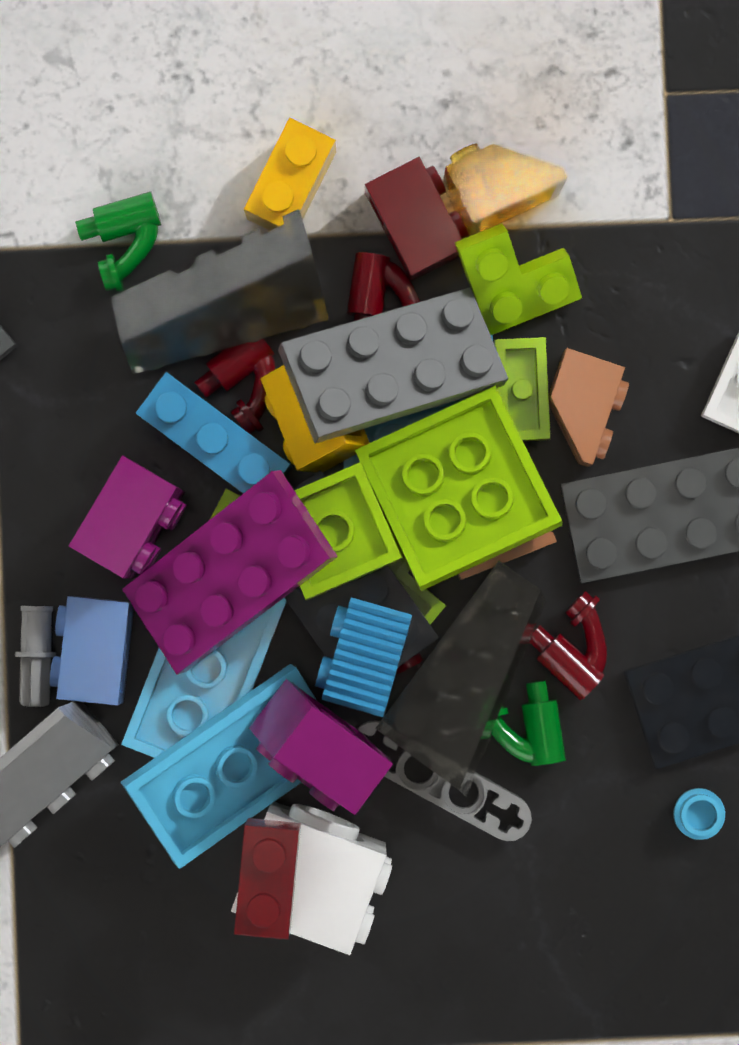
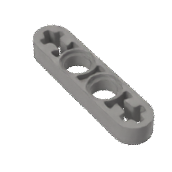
M377 720L367 721L357 728V730L368 736H373L376 730L382 731L385 734L383 743L395 751L397 750L398 741L409 745L399 755L395 771L389 770L384 777L498 839L516 841L528 832L532 822L531 811L527 803L518 795L384 722ZM414 754L426 755L433 762L434 770L432 776L424 782H413L404 773L405 762ZM462 778L472 780L478 787L477 799L467 807L457 806L449 798L450 786L454 781ZM488 790L497 793L491 802L501 809L507 810L511 803L518 806L516 814L522 819L518 827L510 824L506 830L498 828L500 825L499 818L487 810L483 820L474 816L484 806Z

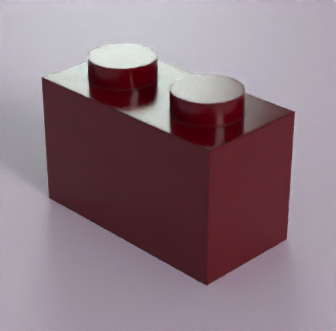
M420 156L365 184V195L411 282L459 258L455 242L469 237L468 230L456 210L448 213L440 197L446 193V189L436 168L433 165L425 168Z
M254 818L247 819L244 826L234 935L289 939L301 823Z

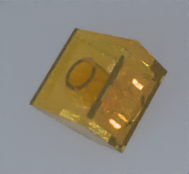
M475 143L460 149L450 156L452 163L445 167L443 184L454 211L456 210L459 213L469 236H472L558 197L568 177L561 167L495 144L480 150L478 144Z

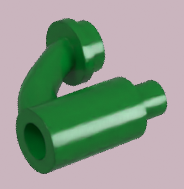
M151 191L93 208L94 216L75 221L81 241L100 236L102 242L135 233L133 242L120 259L116 261L112 253L106 255L107 259L98 261L99 271L106 291L115 288L117 292L124 290L122 280L143 261L156 241L158 226H161V221Z
M546 680L526 683L529 703L522 704L521 706L527 738H522L516 734L501 718L502 715L509 714L508 707H504L502 698L472 702L474 712L470 713L471 720L481 719L486 729L496 741L515 758L529 762L531 766L566 761L557 699L549 700Z

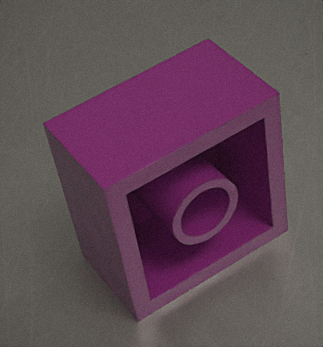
M122 455L70 542L69 547L121 578H135L137 573H143L156 561L161 548L154 544L163 529L172 531L182 517L187 504L180 500L185 491Z
M285 679L249 727L251 732L260 741L256 750L270 761L268 765L292 783L296 779L300 780L311 789L309 793L316 800L332 811H335L338 805H341L356 815L393 765L362 732L288 679Z

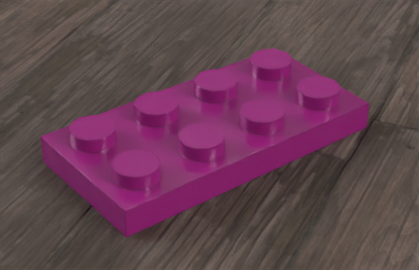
M276 470L267 474L122 590L177 675L187 672L338 556L282 471Z

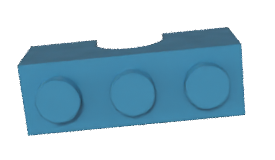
M167 372L136 411L138 416L242 493H245L271 471L281 470L286 477L293 468L290 463Z

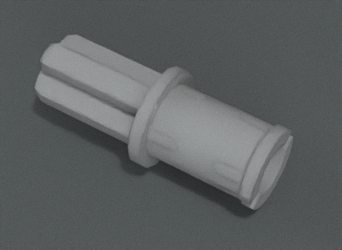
M21 606V651L15 652V657H20L19 702L26 707H44L50 703L51 657L56 656V652H51L53 606Z

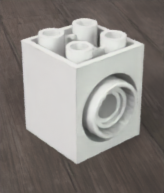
M273 802L270 804L264 820L301 823L290 934L351 955L355 942L364 945L375 916L373 914L374 906L369 905L372 894L374 892L383 895L393 867L391 865L392 858L386 857V842L359 833L360 828L357 825L331 813L302 804H293L290 808ZM238 893L231 909L233 913H236Z

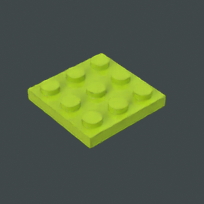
M492 386L355 450L357 458L363 466L373 492L420 591L562 526V519L496 386Z

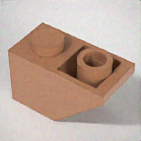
M566 348L561 355L548 394L549 407L577 463L590 467L593 465L595 457L604 459L613 431L605 427L611 409L621 410L628 391L629 382L621 380L625 367Z

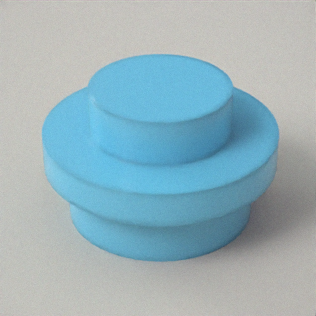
M703 788L690 789L684 792L676 801L673 811L674 821L678 829L687 837L696 840L708 839L716 835L722 828L725 821V808L721 799L713 792Z

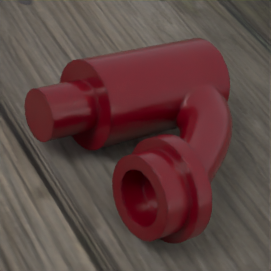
M367 252L356 253L347 314L354 316L353 321L383 313L387 286L393 289L402 307L420 302L409 277L397 264L390 261V257Z
M252 327L209 360L206 365L210 370L194 383L207 398L222 386L228 392L245 377L254 372V386L247 405L242 399H239L236 402L238 406L230 412L249 434L255 430L260 432L264 428L259 420L266 408V392L260 378L276 369L273 358L275 353L259 332Z
M586 591L565 611V614L571 618L569 622L575 627L580 622L583 625L587 646L585 655L561 633L553 637L541 625L537 626L526 638L540 652L536 660L580 701L605 676L603 671L607 661L606 640L599 615L595 609L600 599L596 595L592 597Z

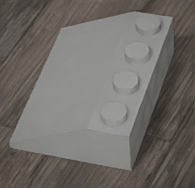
M73 701L58 707L0 757V847L7 841L14 848L38 828L32 820L46 807L52 814L56 813L76 795L71 788L76 781L85 774L93 781L115 762L109 753L119 745L118 742L83 702Z

